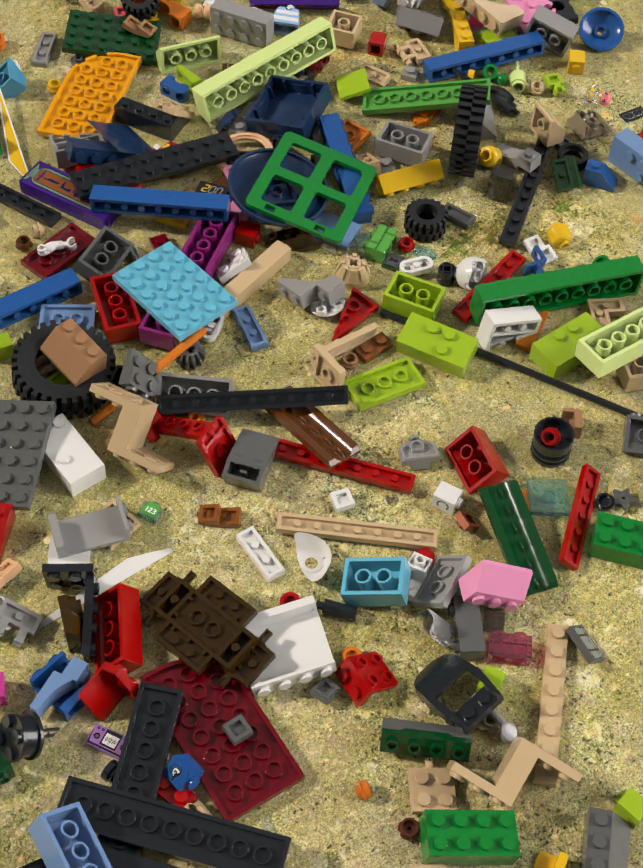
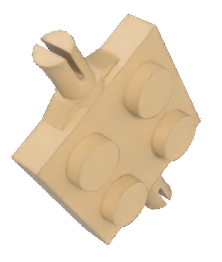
M424 757L425 767L408 769L411 815H422L425 809L458 810L454 778L449 775L451 770L435 767L433 758Z

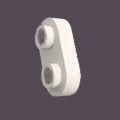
M428 256L407 259L400 263L399 271L411 276L431 272L433 260Z
M223 315L204 326L207 333L200 338L201 341L211 343L216 340L224 323Z

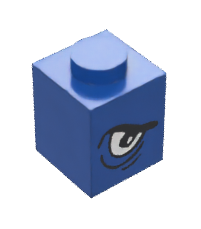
M188 753L173 755L163 774L180 792L195 789L200 783L204 770Z

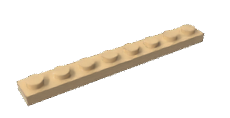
M285 512L278 513L276 533L295 535L297 532H303L325 539L413 549L428 548L431 551H436L438 530Z
M548 623L546 628L536 746L558 759L568 644L566 629L569 626ZM535 764L532 784L555 788L557 777L554 776L555 771L552 769L551 771L544 770Z

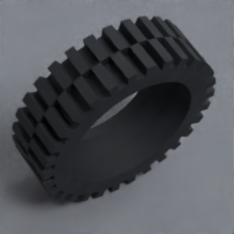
M462 83L448 167V174L474 178L488 86Z
M50 320L49 326L45 322L40 323V329L33 326L31 334L26 331L23 334V339L19 338L17 340V346H14L11 356L13 389L15 388L17 397L20 396V400L55 401L57 404L55 415L63 413L67 415L68 420H72L73 414H76L77 418H82L84 411L87 415L93 413V407L96 410L101 408V402L105 404L107 399L102 400L95 397V393L89 391L92 383L108 382L116 368V357L113 354V347L109 346V340L107 338L103 340V334L101 332L96 334V328L92 326L89 330L86 329L87 324L82 322L80 325L82 330L107 354L106 369L76 387L73 384L59 385L44 379L35 367V359L44 354L40 347L59 324H56L55 320Z

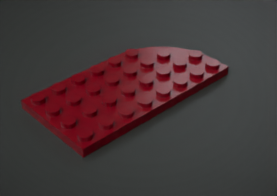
M175 660L139 677V681L143 683L184 691L173 737L183 754L188 753L204 770L200 782L223 819L236 821L305 779L303 771L250 690L233 679L224 689L217 684V681L225 672L215 662H212L200 676L182 661ZM242 714L253 730V735L234 746L222 729V725Z

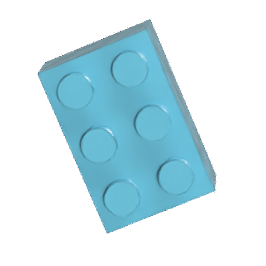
M406 557L345 558L340 595L345 604L353 606H407L411 567Z

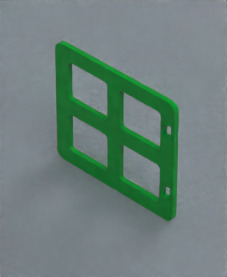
M286 132L247 196L245 204L247 207L331 243L339 244L349 229L377 173V169L370 164L293 132ZM291 146H296L320 157L309 178L280 166ZM333 163L362 175L352 195L344 194L322 184ZM273 178L281 179L303 189L291 211L261 199ZM316 195L345 207L334 229L304 217ZM265 207H268V208H270V209H273L274 212H271V211H269V210H267V209H264V208H265ZM316 227L320 230H323L324 233L314 230V228Z

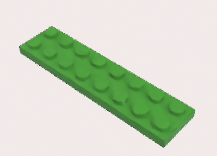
M490 78L370 88L371 92L363 95L362 113L363 115L458 108L462 83L488 86L486 105H490L491 81Z

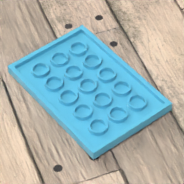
M170 241L112 275L113 281L179 341L184 340L238 305L236 298Z

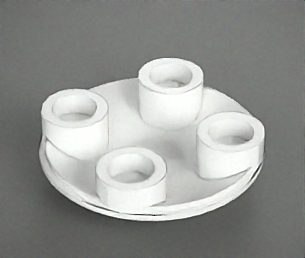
M341 298L330 306L318 299L310 304V310L313 314L320 317L333 316L344 308L345 300Z

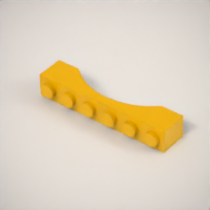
M440 0L442 8L447 10L451 20L455 51L474 47V38L465 9L454 0Z

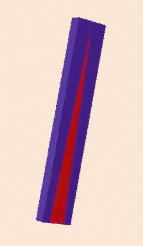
M250 0V7L277 9L280 6L287 7V5H293L295 9L339 10L340 0Z

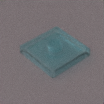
M527 479L531 515H570L566 479Z

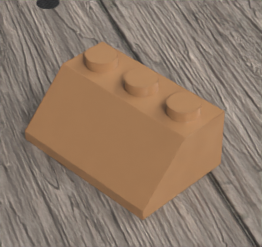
M72 318L57 325L40 347V350L75 387L106 369L107 354Z

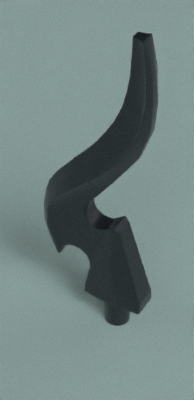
M456 68L452 69L461 80L472 79ZM491 85V93L495 94L493 100L507 115L512 113L518 117L520 111L516 109L517 105L513 103L515 98L505 88Z

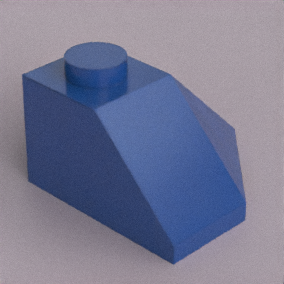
M589 159L582 184L613 193L618 179L606 163Z

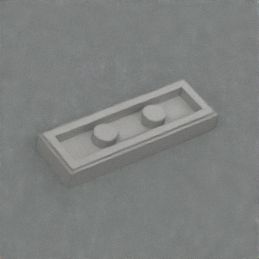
M42 32L31 61L33 67H48L58 39L57 34Z

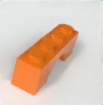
M133 0L134 3H143L144 1H146V0ZM160 0L157 13L164 14L169 18L170 27L183 31L192 23V9L170 0Z

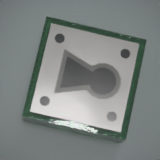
M388 252L382 262V267L394 272L399 271L400 263L404 261L405 257Z

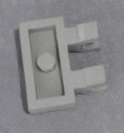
M5 597L0 606V637L7 625L19 630L11 644L19 649L26 635L33 637L43 616Z

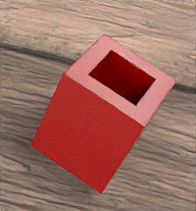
M372 31L368 42V55L383 57L387 43V33Z
M241 220L235 230V244L254 249L256 244L260 243L262 239L260 225Z

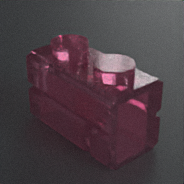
M503 630L489 632L487 638V662L529 666L532 659V636L526 635L524 632L505 633Z

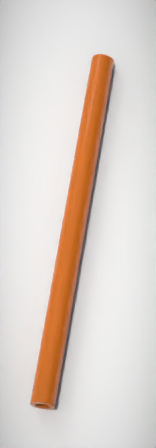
M202 327L191 334L159 360L155 376L207 333L206 329ZM110 401L88 420L95 427L118 407Z

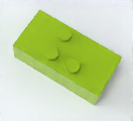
M411 312L396 340L397 352L460 378H463L478 349V338L414 312Z
M585 312L532 343L529 358L548 376L556 379L582 363L575 356L578 340L602 328V326Z

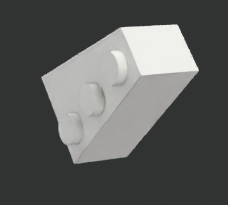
M533 305L485 310L476 338H478V342L483 350L488 351L491 346L500 344V346L505 345V341L515 338L519 340L537 333L542 318Z

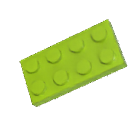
M409 356L345 379L343 385H348V394L359 412L424 388L426 382Z

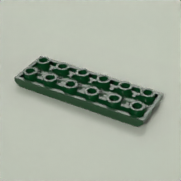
M513 479L479 488L480 498L506 564L531 569L533 572L526 596L558 588L556 575L518 481Z

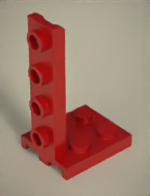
M161 414L163 418L152 428L162 435L197 440L195 444L213 475L221 477L227 458L236 442L224 418L216 416L212 422Z

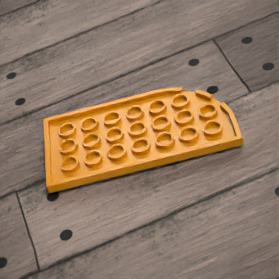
M108 52L107 56L97 57V55L85 58V61L81 64H75L68 71L37 129V134L49 137L54 134V137H64V134H69L70 137H78L83 133H99L87 120L104 123L113 122L115 118L114 106L121 97H125L142 63V57L126 53Z

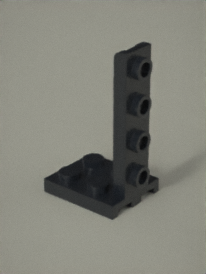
M94 563L42 564V574L47 588L60 590L63 587H71L72 589L80 590L85 587L81 654L84 662L92 663V656H96V643H93V635H97L98 631L97 622H94V617L99 612L98 602H95V598L100 592Z

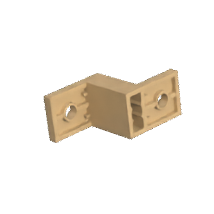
M110 382L92 383L89 391L95 393V397L102 400L109 399L113 405L122 408L107 450L113 452V456L130 460V464L147 468V471L157 475L158 473L174 470L176 462L143 448L159 404L126 391Z
M523 737L514 738L490 782L456 761L450 760L446 766L447 769L451 770L449 772L450 776L462 783L464 780L470 782L469 788L481 795L484 792L488 793V799L502 808L505 804L510 807L512 806L535 764L544 770H554V776L564 782L571 783V781L579 783L583 776L577 770Z

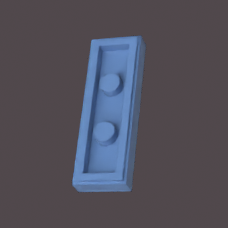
M249 304L232 309V314L251 352L269 347V342Z

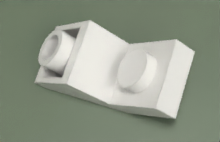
M415 551L408 561L411 567L408 600L411 602L420 589L433 559Z

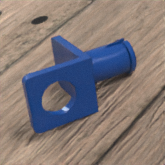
M535 245L531 252L535 262L526 266L523 276L544 273L543 267L547 258L538 245ZM536 252H538L540 260L537 258Z

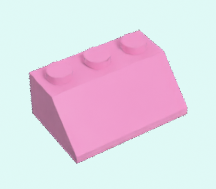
M483 559L458 579L463 602L513 611L525 601L533 572L531 569Z

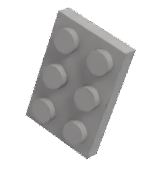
M437 556L414 600L411 602L415 608H447L459 587L458 579L467 572L472 562L470 556Z

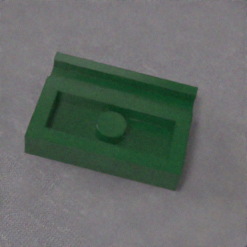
M575 156L551 160L558 193L582 188Z

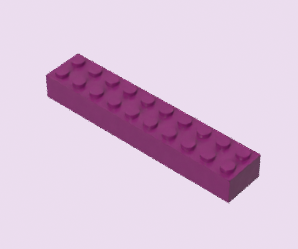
M230 211L228 222L198 220L181 250L211 278H214L235 238V230L239 224V213ZM148 312L146 313L138 328L140 343L170 351L173 350L180 341Z

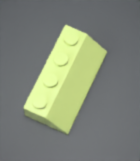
M220 35L162 47L156 50V64L162 75L176 72V65L178 64L186 69H192L221 62Z

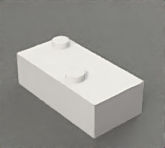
M61 413L55 416L43 460L71 496L74 497L105 479V466L64 414Z

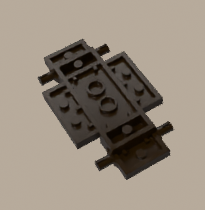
M192 570L183 579L176 577L168 571L140 599L141 604L150 612L141 622L148 627L156 618L162 620L164 624L152 635L153 638L199 676L215 661L225 672L217 681L221 688L224 689L233 679L248 689L276 658L275 653L267 648L265 644L273 636V633L266 629L257 637L245 627L258 614L257 610L212 575L196 590L190 585L197 577Z

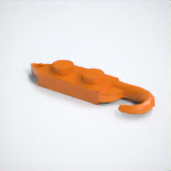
M442 109L416 111L412 115L413 127L426 126Z

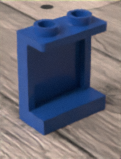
M63 651L53 655L43 668L37 669L32 674L30 683L32 689L37 694L54 670L62 674L70 662ZM88 681L80 689L68 692L51 705L67 722L85 706L78 695Z

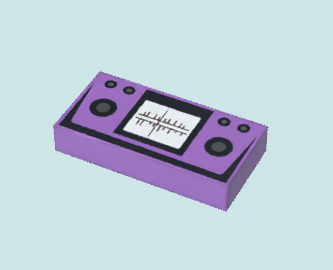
M96 723L85 743L87 746L119 760L125 736Z

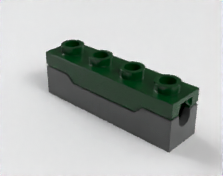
M383 717L380 735L381 752L469 762L472 744L471 732L466 735L463 733L462 728L458 726L452 727L450 725Z

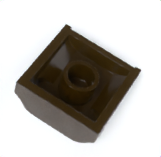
M65 594L57 596L69 652L73 653L82 645L81 623H83V609L80 599L76 600L75 596Z

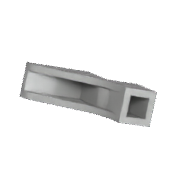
M334 274L319 281L289 278L278 280L280 295L302 309H305L318 299L332 306L347 295L344 281Z

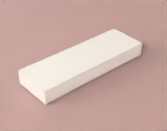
M253 526L236 534V540L268 583L285 574L284 567Z

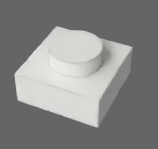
M349 488L330 493L329 498L336 513L355 508V501Z

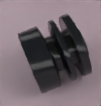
M546 417L540 420L535 426L530 447L531 456L535 462L548 468H555L565 464L569 459L575 437L573 427L569 422L558 417ZM548 427L556 428L561 436L559 443L552 447L546 446L541 440L542 431ZM549 433V439L553 440L554 435Z

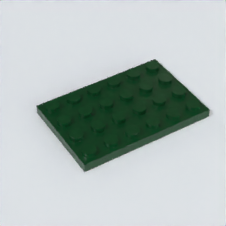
M70 9L62 52L84 56L97 55V57L107 56L108 52L126 53L141 56V64L156 66V50L159 47L162 23L148 21L156 26L157 30L150 38L133 34L121 27L126 19L124 16L119 17L110 14Z

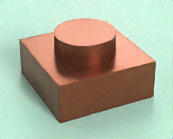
M459 510L454 515L458 521L457 525L463 531L475 532L480 528L470 512Z

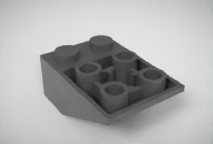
M243 428L227 458L222 473L225 483L263 492L280 438Z

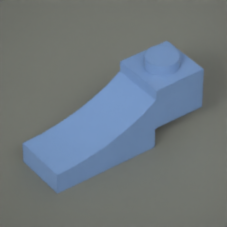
M73 656L62 674L54 670L29 706L30 710L35 711L41 719L49 707L59 698L74 689H80L90 679L89 664Z

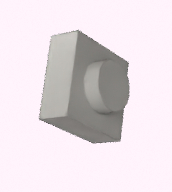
M405 65L400 79L415 83L420 74V69Z

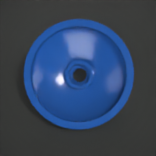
M597 7L589 10L582 17L579 24V35L582 42L588 48L598 52L612 50L621 42L624 35V23L621 17L615 11L606 7Z

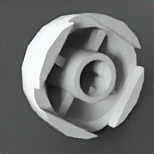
M475 256L464 258L456 266L455 275L458 285L467 291H471L488 274V267L485 266L487 261Z

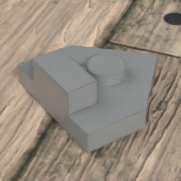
M414 434L408 438L405 444L398 448V455L402 466L410 465L412 471L428 469L431 467V462L440 461V453L436 443L429 440L427 442L423 441Z

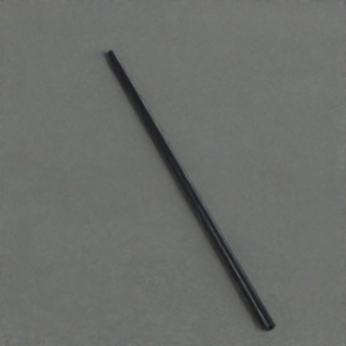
M383 308L380 311L381 316L405 325L408 319ZM479 347L475 353L625 416L627 414L630 415V413H638Z

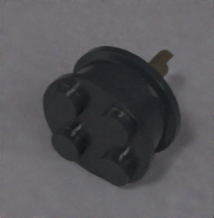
M25 710L21 714L7 712L0 722L1 752L10 763L19 762L22 758L29 761L35 760L41 754L44 738L54 737L55 732H60L59 727L43 729L40 717L33 710Z

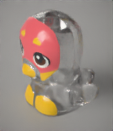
M593 85L587 89L584 100H586L587 107H590L593 102L599 107L604 108L610 104L611 95L607 91L597 90V86Z

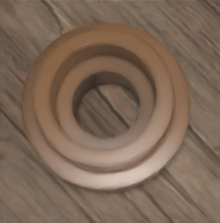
M347 352L341 357V365L345 369H355L359 364V359L353 352Z

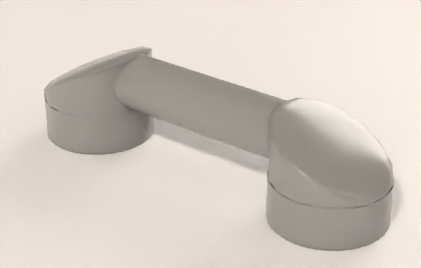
M494 709L489 715L501 728L498 733L500 741L504 744H512L514 738L517 737L516 726L511 722H507Z

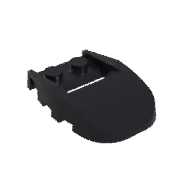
M445 654L436 658L417 675L414 681L417 697L423 704L427 705L430 712L434 716L438 715L452 727L455 725L461 727L466 735L504 700L500 691L481 669L455 654ZM468 671L480 680L484 686L454 714L437 698Z

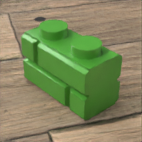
M382 224L378 225L376 230H372L370 240H366L363 246V250H365L364 257L384 264L383 262L397 241L398 231Z

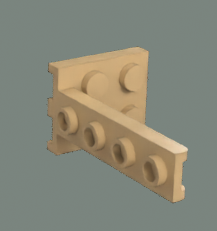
M375 322L365 325L361 329L350 332L348 335L340 339L338 338L327 345L322 346L320 343L313 345L315 351L310 358L312 367L308 371L322 386L343 385L346 371L335 359L347 352L353 351L355 347L374 337L378 325Z

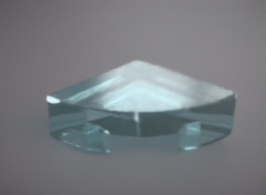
M371 232L355 235L358 251L363 250L366 240H370Z
M425 246L414 247L417 257L428 256L432 260L436 259L437 255L432 249Z

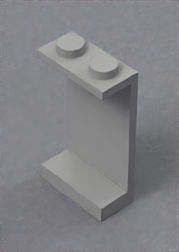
M120 496L115 497L117 506L57 521L56 513L47 515L59 559L131 540L130 531H133L131 519H126L128 514L126 503H121Z

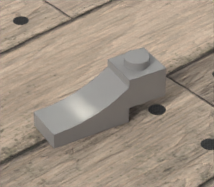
M505 143L496 147L502 152V162L515 170L522 168L531 173L541 164V154L531 148L521 150Z

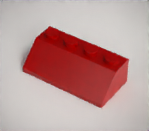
M118 583L95 598V602H98L99 605L98 615L94 617V622H97L98 626L97 635H94V643H96V656H94L95 673L104 661L114 665H122L127 669V674L143 666L139 589Z

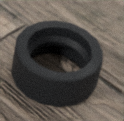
M567 143L559 148L556 159L565 158L564 156L573 155L580 159L576 161L578 171L581 172L586 168L589 154L583 146L576 143Z

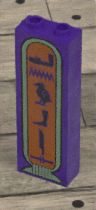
M40 160L19 180L21 193L100 230L105 225L107 227L112 226L114 221L122 215L117 213L91 212L89 199L80 201L69 178V174Z

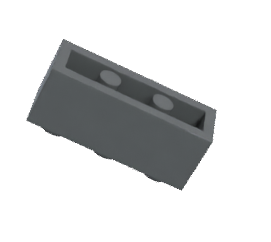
M454 595L451 603L448 605V615L452 616L453 620L450 623V630L452 635L455 634V641H453L454 654H457V656L466 661L484 660L486 646L479 605L463 602L462 595Z

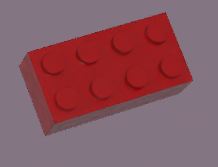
M116 272L90 277L91 292L105 337L110 342L109 345L140 338L138 328L142 322L135 300L113 281L112 275Z

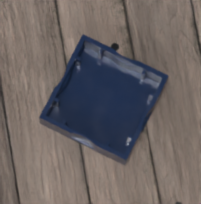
M271 75L262 89L260 97L253 104L244 119L248 131L268 137L276 135L280 139L284 133L293 132L309 139L319 121V115L324 113L332 99L329 84L327 82L297 80L291 77Z

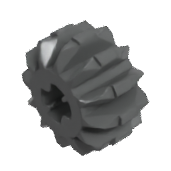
M197 341L176 358L175 361L179 364L180 368L185 367L188 370L192 367L195 370L196 366H202V362L205 361V348Z

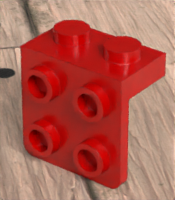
M375 651L347 657L337 671L334 672L356 707L363 706L373 693L392 689L398 685L382 657Z
M104 661L79 692V699L100 721H105L124 696L136 700L139 683L129 677L127 669L120 664L114 665Z

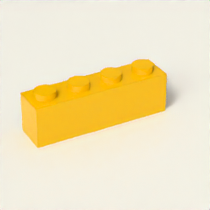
M439 158L375 175L374 180L378 196L384 195L386 198L394 196L396 191L404 193L408 192L411 187L415 189L422 188L428 182L430 185L437 184L439 179L444 178Z

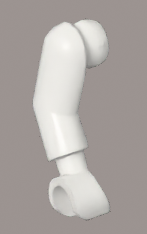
M69 237L65 242L51 241L45 245L39 244L37 251L40 256H46L55 250H61L66 247L74 251L77 248V244L75 243L70 246V244L75 242L74 237Z

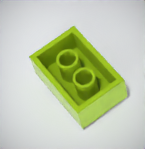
M396 271L383 294L382 308L409 318L411 312H414L434 321L444 303L446 288Z

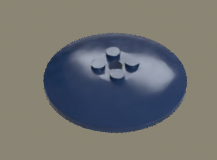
M276 148L257 149L240 156L231 166L227 180L228 191L234 203L246 215L261 223L276 227H293L255 211L245 204L247 196ZM288 151L280 165L282 168L306 178L311 176L316 167L305 157ZM273 178L261 199L291 211L303 189L281 179ZM324 178L322 184L328 186V183ZM316 195L304 217L312 221L318 218L325 210L328 199ZM265 207V208H264V209H267V210H269V211H271V212H274L273 209H270V208H268V207Z

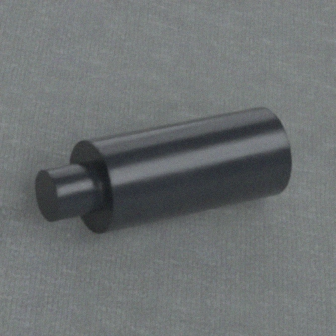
M325 599V602L318 600L316 602V607L322 610V614L355 622L358 611L357 606Z

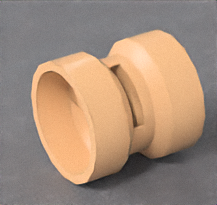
M196 3L195 19L204 18L205 20H211V5L202 6Z

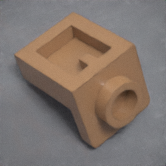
M563 408L560 418L569 422L574 429V438L579 439L582 431V409Z

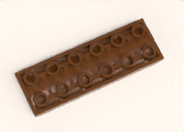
M315 406L265 409L330 469L361 451L359 445Z

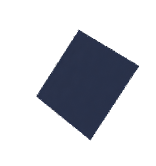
M87 120L122 153L142 154L152 151V147L127 125Z

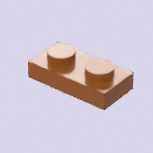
M380 332L355 347L354 353L366 364L393 348V342L383 332Z

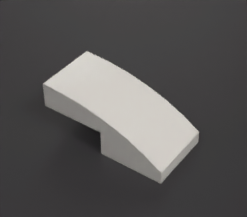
M538 234L525 239L522 243L530 254L534 246L538 245L547 258L545 265L558 259L550 244L545 245ZM536 252V256L540 260V256L538 252Z

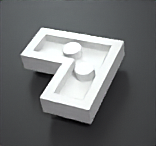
M244 247L232 251L229 256L231 263L219 268L217 275L222 284L252 265Z

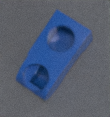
M169 74L160 82L161 94L180 103H185L189 100V87L186 84L175 81V76Z

